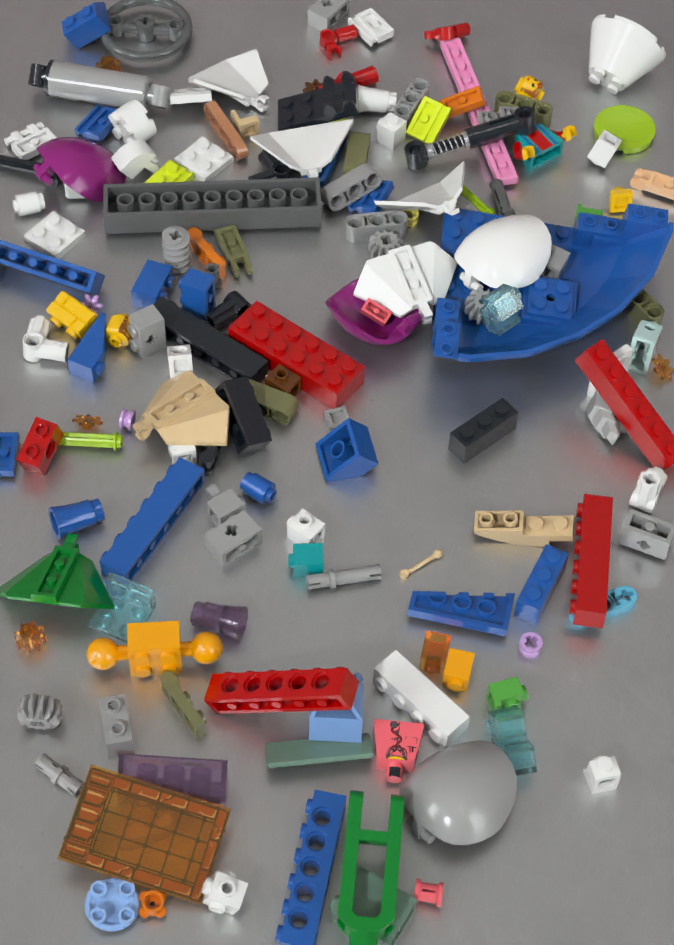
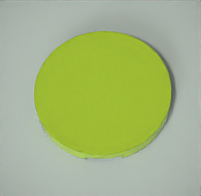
M616 105L602 110L596 116L593 126L596 140H598L604 129L621 139L622 141L617 150L623 151V154H632L645 150L650 146L656 132L655 123L646 112L627 105Z

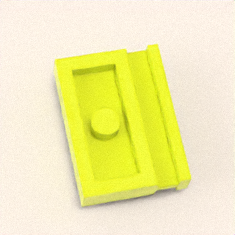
M424 96L406 130V135L423 143L431 142L434 144L452 109Z
M169 160L145 183L191 182L194 179V173H189L186 171V168Z

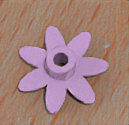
M86 293L84 297L85 302L79 301L98 316L97 310L103 308V304L97 303L99 295H95L91 299L90 295Z

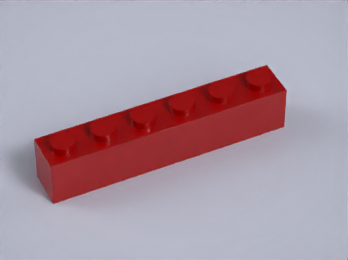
M603 339L577 357L575 361L652 466L661 468L664 471L674 464V435Z
M584 494L582 503L577 504L576 517H580V522L576 521L575 536H579V541L575 540L573 555L578 556L577 560H573L572 574L576 575V579H572L570 594H575V598L570 600L569 614H573V625L601 629L604 626L607 614L613 497Z

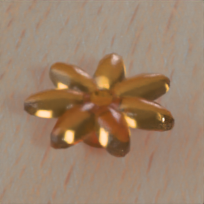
M657 354V359L652 358V362L656 365L653 371L660 375L661 380H664L666 377L671 381V373L674 372V369L668 366L670 360L668 358L664 360L661 354Z
M77 414L76 418L72 419V422L79 423V426H82L85 430L92 429V427H95V424H103L99 416L91 417L90 414H86V416Z

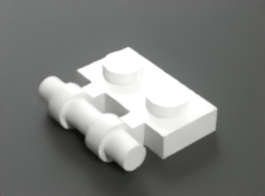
M39 122L27 125V128L22 131L12 132L9 137L4 138L7 146L11 145L12 151L19 159L28 160L40 154L36 149L37 146L57 137L48 127L44 128L43 123Z

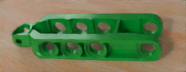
M350 790L337 926L350 938L349 945H378V941L393 932L405 796L391 794L388 832L360 829L364 791ZM359 844L386 847L381 913L375 918L357 916L352 910Z

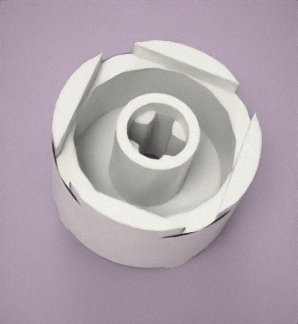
M135 99L128 101L108 115L114 127L112 129L113 135L118 140L122 138L125 144L134 140L147 141L156 134L157 129L153 119L149 120L145 115L148 112L146 108Z

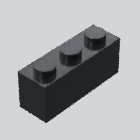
M248 376L223 381L215 389V392L230 407L228 429L238 455L263 449L273 440Z
M501 398L450 432L448 450L465 464L515 430L518 411L504 398Z

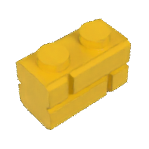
M61 291L55 298V301L46 309V312L51 317L49 321L57 328L61 326L66 328L65 332L74 340L78 337L82 340L98 318L95 312L65 291Z

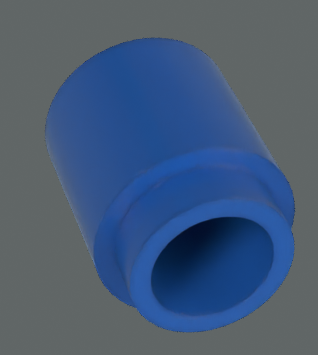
M248 472L240 483V489L243 490L244 494L263 505L267 502H272L277 494V490H275L276 484L257 473Z

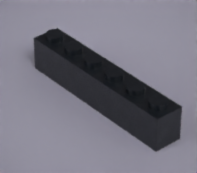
M161 296L153 304L164 318L167 341L175 346L190 344L193 357L229 379L248 376V379L259 383L265 379L268 373V360L264 356L256 354L244 344L231 339L226 333H222L213 328L208 322L198 319L193 313L185 311L173 301H169Z

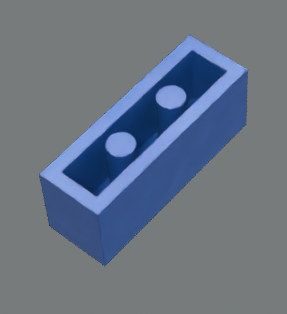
M545 545L516 601L515 617L537 626L566 569L569 553L550 545Z

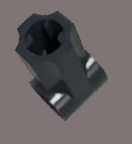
M232 291L227 294L223 303L205 313V319L213 328L219 329L235 318H239L251 304L238 291Z

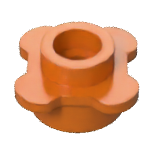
M150 890L139 894V900L141 901L139 915L142 918H148L149 916L163 918L166 915V908H164L166 894L163 891ZM152 902L155 903V906L153 907L150 906V903Z

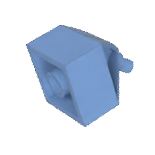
M360 673L354 674L359 684L351 710L310 711L309 740L361 742L364 683H361L363 677Z

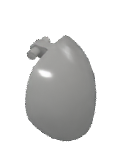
M470 741L438 751L421 762L401 785L399 795L405 796L404 806L411 814L407 818L406 823L411 827V832L418 839H423L427 844L432 843L435 840V836L443 842L453 845H470L484 841L502 828L510 814L517 791L516 772L511 760L503 750L488 741Z

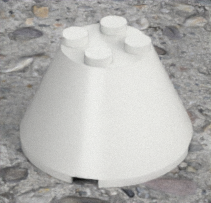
M602 14L596 16L591 24L588 71L590 76L588 79L593 84H600L605 87L609 93L617 94L618 91H623L660 65L666 56V52L663 46L660 48L656 43L658 39L643 26L621 16L615 15L613 19L606 18L607 15Z

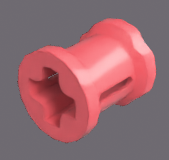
M416 878L414 898L417 899V903L419 901L436 904V907H441L444 883L421 882V879Z

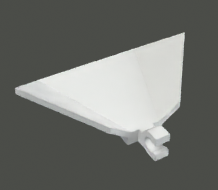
M257 49L226 59L188 78L189 83L228 95L245 106L252 105L261 112L268 110V106L263 105V103L269 102L270 97L261 94L268 87L269 83Z
M354 119L250 136V140L289 168L300 171L301 176L308 175V178H317L318 173L322 172V168L333 160L354 123Z
M463 161L443 180L398 201H374L375 205L385 210H424L438 215L445 212L453 216L460 212L459 208L455 207H457V198L463 189L465 163Z
M431 241L412 247L409 244L388 251V254L366 261L353 296L364 301L370 298L399 318L414 309H418L422 316V323L426 325L432 323L431 317H433L429 305H436L438 297L446 298L458 263Z

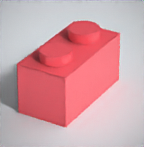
M370 298L366 300L359 311L381 326L386 324L392 314L391 311Z

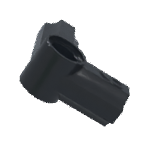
M263 149L258 155V160L266 171L249 176L248 180L290 178V168Z

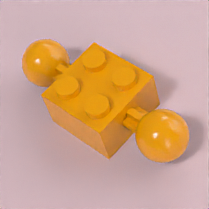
M179 620L127 623V645H117L110 638L100 637L89 644L86 654L88 662L95 669L108 670L114 667L118 660H129L131 676L148 677L150 675H161L166 671L175 674L182 673V657L193 656L199 663L212 664L221 657L223 643L217 634L210 631L198 633L192 641L181 642Z

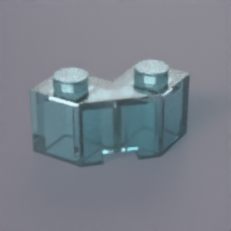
M503 283L482 298L481 303L484 306L480 308V314L489 332L501 336L521 322L518 313L524 306L521 301L522 295L516 287Z
M518 706L487 711L488 720L485 721L487 736H490L492 743L502 749L511 760L516 776L537 772L535 749L527 739L525 714Z

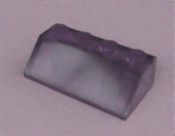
M119 753L118 776L141 783V785H148L191 799L192 801L227 810L229 790L228 760ZM117 790V792L134 797V795ZM117 793L119 807L131 810L134 799ZM138 797L139 799H142V800H145V801H148V802H151V803H154V804H158V802L156 803V802H153V801H150V800H147V799ZM137 800L133 807V810L144 808L155 812L157 809L156 805ZM161 804V806H164V807H167V808H170V809H173V810H176V811H179V812L181 811V810H178V809H175V808H172V807L165 806V805H162V804ZM160 807L157 812H164L168 809Z

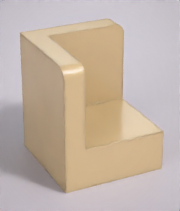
M235 110L230 111L231 124L243 140L249 139L250 136L259 135V119L256 115L240 119Z

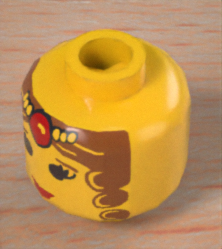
M526 75L524 78L521 76L513 90L516 94L541 100L545 93L542 90L543 82L531 75Z
M122 313L113 315L105 328V337L111 346L119 348L130 345L129 340L132 339V336L128 331V325H130L129 315Z

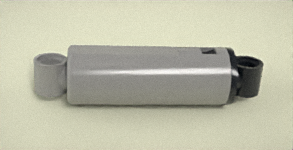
M51 59L47 66L32 63L28 85L44 88L45 95L49 97L116 108L135 99L146 110L149 109V106L167 109L170 94L169 87L153 84L152 79L148 76Z

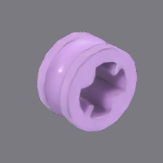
M122 409L119 419L120 429L126 427L128 431L133 430L132 425L135 424L136 420L135 410L128 412L127 409Z
M534 632L523 634L519 643L520 653L527 658L537 657L542 649V638ZM526 643H535V648H531V646L528 648Z

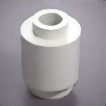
M36 191L18 194L15 195L16 200H12L14 212H19L20 216L39 213L42 209H45L42 192L36 193Z

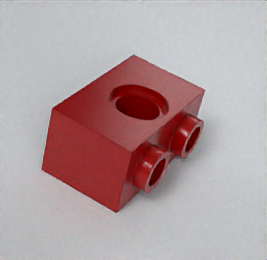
M35 417L16 458L23 469L45 476L64 435L58 424Z

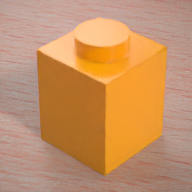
M449 648L442 687H446L451 691L467 692L475 653Z

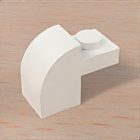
M142 140L126 143L111 157L118 169L131 179L144 167L152 173H156L161 168L157 163L159 159Z

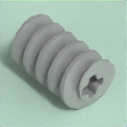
M180 226L168 227L162 232L164 264L173 267V275H181L191 267L190 235L186 229Z

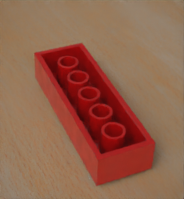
M257 300L228 327V336L231 339L244 344L248 349L264 356L268 360V370H273L281 364L301 377V390L331 409L341 407L364 384V365Z

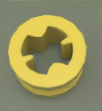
M401 210L407 216H411L407 220V228L418 224V210Z

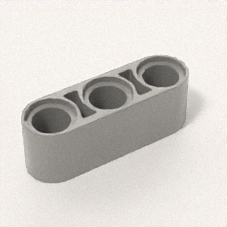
M425 78L414 79L394 107L393 114L407 121L406 130L424 96L429 98L430 83Z
M367 163L361 164L324 186L320 191L321 200L331 210L339 211L378 188L382 182V176L371 165Z
M401 210L352 214L346 218L345 238L351 243L369 242L370 236L374 235L376 231L382 233L384 229L387 232L394 230L395 234H401L403 238L407 233L408 216Z

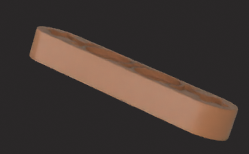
M216 101L204 103V113L208 121L237 161L247 158L248 149L245 142Z

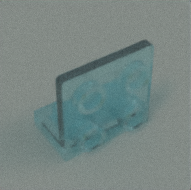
M109 572L105 579V584L115 609H97L88 625L94 630L127 643V623H143L148 621L156 607L155 590Z

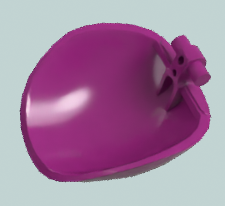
M60 137L51 139L36 147L44 158V162L42 164H35L33 169L36 171L38 179L47 186L53 183L51 177L56 173L76 193L88 200L103 202V184L125 183L126 175L118 169L111 159L114 153L93 141L78 137Z
M359 278L341 288L325 302L332 316L344 330L356 339L370 345L385 346L397 343L408 337L422 321V316L418 309L412 310L401 318L391 314L384 326L360 313L359 311L366 301L353 296Z

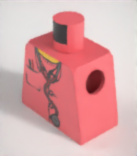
M374 719L373 741L376 768L387 770L386 780L388 782L400 783L403 772L411 773L414 770L423 738L424 724Z

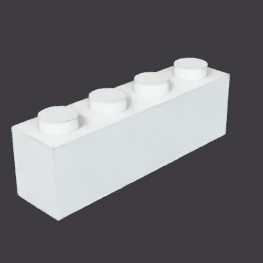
M397 650L374 667L373 682L377 689L381 692L385 691L398 708H403L409 713L414 723L424 724V728L436 743L440 742L447 748L468 729L470 716Z

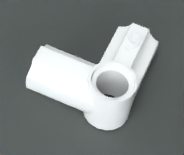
M37 315L31 318L27 333L23 336V356L30 362H37L42 358L66 362L69 343L47 339L51 323L45 316Z
M655 466L641 473L637 486L630 498L629 505L652 514L658 502L659 493L663 489L668 476L664 473L663 469Z

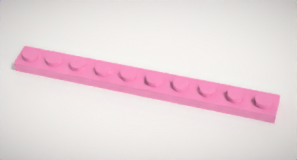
M460 38L440 41V48L458 92L480 86ZM485 97V106L467 112L472 126L478 125L476 118L478 111H490ZM503 139L482 145L481 148L494 179L502 180L503 186L517 184L518 175Z

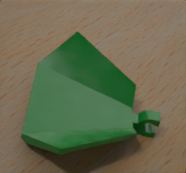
M68 533L63 546L55 545L51 553L43 556L0 586V596L7 599L76 608L115 609L93 561L80 553L79 544H76L78 540L77 534Z

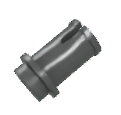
M215 263L207 264L205 272L215 276L216 291L221 286L219 266Z

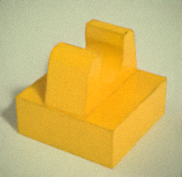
M614 187V190H610L608 206L610 213L625 212L628 203L632 204L633 192L631 189Z

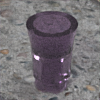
M197 601L193 606L190 622L192 626L240 641L247 625L248 608L247 606H229Z

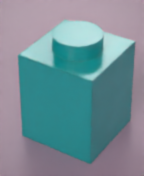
M323 543L293 544V553H288V568H293V578H306V574L323 573Z

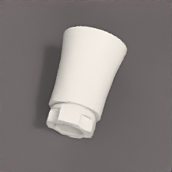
M358 85L359 112L394 113L397 98L395 92Z

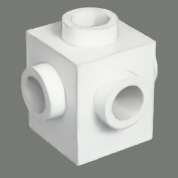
M225 870L217 871L211 878L207 877L203 884L201 893L205 895L202 903L208 905V909L215 913L224 914L226 912L233 915L240 910L248 883L237 879V876L232 872Z

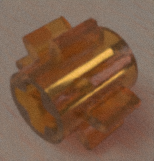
M104 56L100 59V63H96L97 68L121 72L119 60H115L112 56Z
M34 621L25 624L21 623L19 631L14 632L15 640H17V649L23 648L27 654L41 651V643L47 642L43 625L37 626L34 624Z

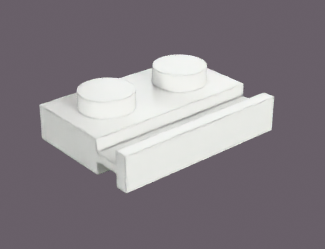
M372 8L356 14L355 18H348V25L354 24L357 34L370 47L375 42L380 43L394 36V29Z
M204 87L170 89L169 98L171 104L180 105L212 101L211 90Z

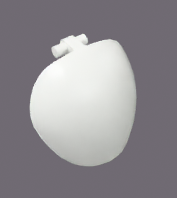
M530 214L506 216L481 225L463 240L454 254L456 262L465 270V272L460 274L459 278L468 289L475 291L480 287L483 289V285L479 281L496 289L508 290L528 286L538 280L548 263L552 245L551 235L546 225L539 218Z

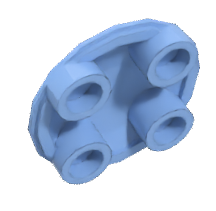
M109 878L95 881L91 885L90 891L86 895L84 906L86 916L94 926L101 930L113 932L123 930L133 923L139 913L140 900L139 894L135 890V885L131 881Z

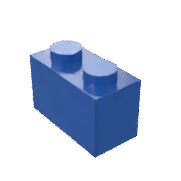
M147 259L131 290L132 306L145 308L154 304L161 296L167 299V292L175 284L173 267Z
M189 268L186 275H183L179 281L182 309L193 313L199 319L207 321L205 313L216 306L215 276Z

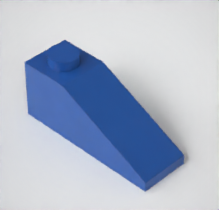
M100 313L67 359L69 374L94 383L98 376H102L106 368V313Z

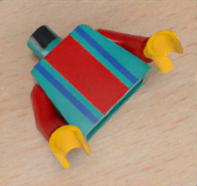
M536 124L537 129L533 134L527 136L517 134L513 145L515 160H522L531 171L561 156L563 142L570 141L573 136H577L574 125L566 126L563 128V131L557 132L546 128L542 124Z

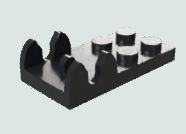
M343 71L341 75L342 82L335 83L334 79L327 75L323 79V88L278 99V130L282 131L324 124L359 115L358 84L355 77L350 72Z

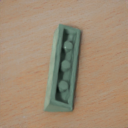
M362 733L361 742L300 739L265 744L266 762L269 768L374 757L369 733Z

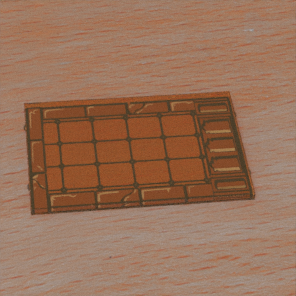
M91 764L57 859L201 905L204 896L201 890L206 878L210 877L223 834L226 832V824L231 809Z

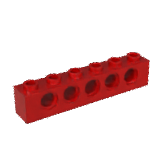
M345 667L306 670L290 669L284 671L268 670L261 672L246 671L239 673L224 672L212 674L204 701L216 714L351 710L359 682L350 670Z

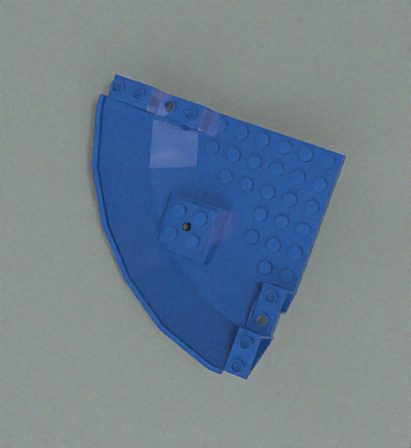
M628 203L622 219L579 212L573 228L544 223L551 235L552 244L570 252L566 267L559 279L540 276L532 284L516 289H496L479 281L483 285L484 291L490 288V293L498 292V298L502 299L501 316L498 317L495 323L490 322L487 326L483 322L477 325L476 320L469 321V315L465 314V299L472 290L468 289L459 278L460 274L465 272V270L457 264L446 298L438 297L436 305H433V336L431 342L433 356L468 363L527 358L581 339L620 314L652 280L673 233V223H668V210ZM459 209L460 212L453 216L444 212L440 248L454 258L456 250L471 232L494 219L506 216ZM546 297H551L554 301H549Z

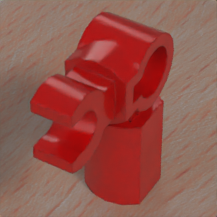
M459 23L438 27L431 31H424L425 40H451L470 35L471 28L469 23Z
M354 24L335 29L334 31L324 29L320 32V46L327 51V58L329 60H332V53L338 54L339 58L341 57L342 49L337 44L357 39V30Z

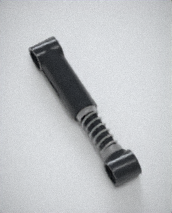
M521 106L513 114L466 128L464 132H461V135L456 134V137L451 135L450 139L446 137L445 140L440 139L439 142L435 140L434 144L431 142L424 144L418 140L408 142L404 147L407 166L412 170H421L427 166L429 159H433L435 155L438 157V154L443 156L444 152L449 154L448 151L452 150L454 152V149L458 148L460 150V147L473 149L517 134L523 136L531 135L537 129L535 111L530 106Z

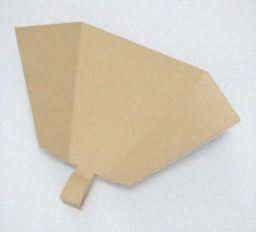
M184 371L161 384L140 417L141 421L132 426L136 431V437L140 441L146 439L150 435L151 430L155 428L166 445L227 446L230 407L204 379H199L191 371Z

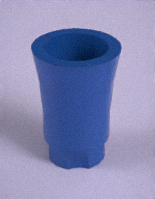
M98 498L63 506L49 507L48 509L50 522L58 540L66 537L68 533L72 534L105 520L102 504Z

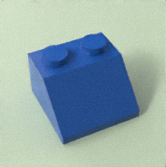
M94 2L62 21L63 35L77 50L110 31L106 4L104 2Z
M350 418L346 419L315 443L327 482L362 477L379 464L368 427Z

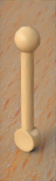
M436 549L431 556L408 570L402 569L400 571V578L406 580L409 578V574L435 558H441L443 555L442 550Z

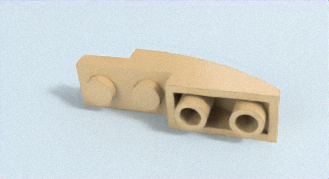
M524 510L476 511L474 534L510 544L545 547L546 544L550 545V541H574L575 520L574 515L525 516Z

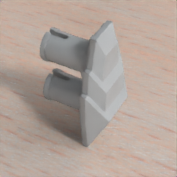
M596 390L586 407L587 416L596 431L614 445L620 434L629 433L621 422L615 419V414Z

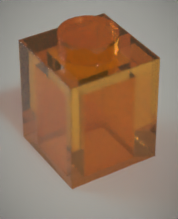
M426 631L420 658V670H425L431 674H444L451 635Z

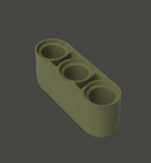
M500 91L496 94L494 112H498L500 106H530L535 111L536 124H542L546 128L550 127L553 112L551 104L509 91Z
M349 132L343 175L361 164L367 163L371 133Z
M644 289L623 310L638 325L641 320L654 321L661 325L665 312L664 308Z
M249 379L258 405L262 409L263 417L283 425L289 424L300 405L298 399L291 394Z

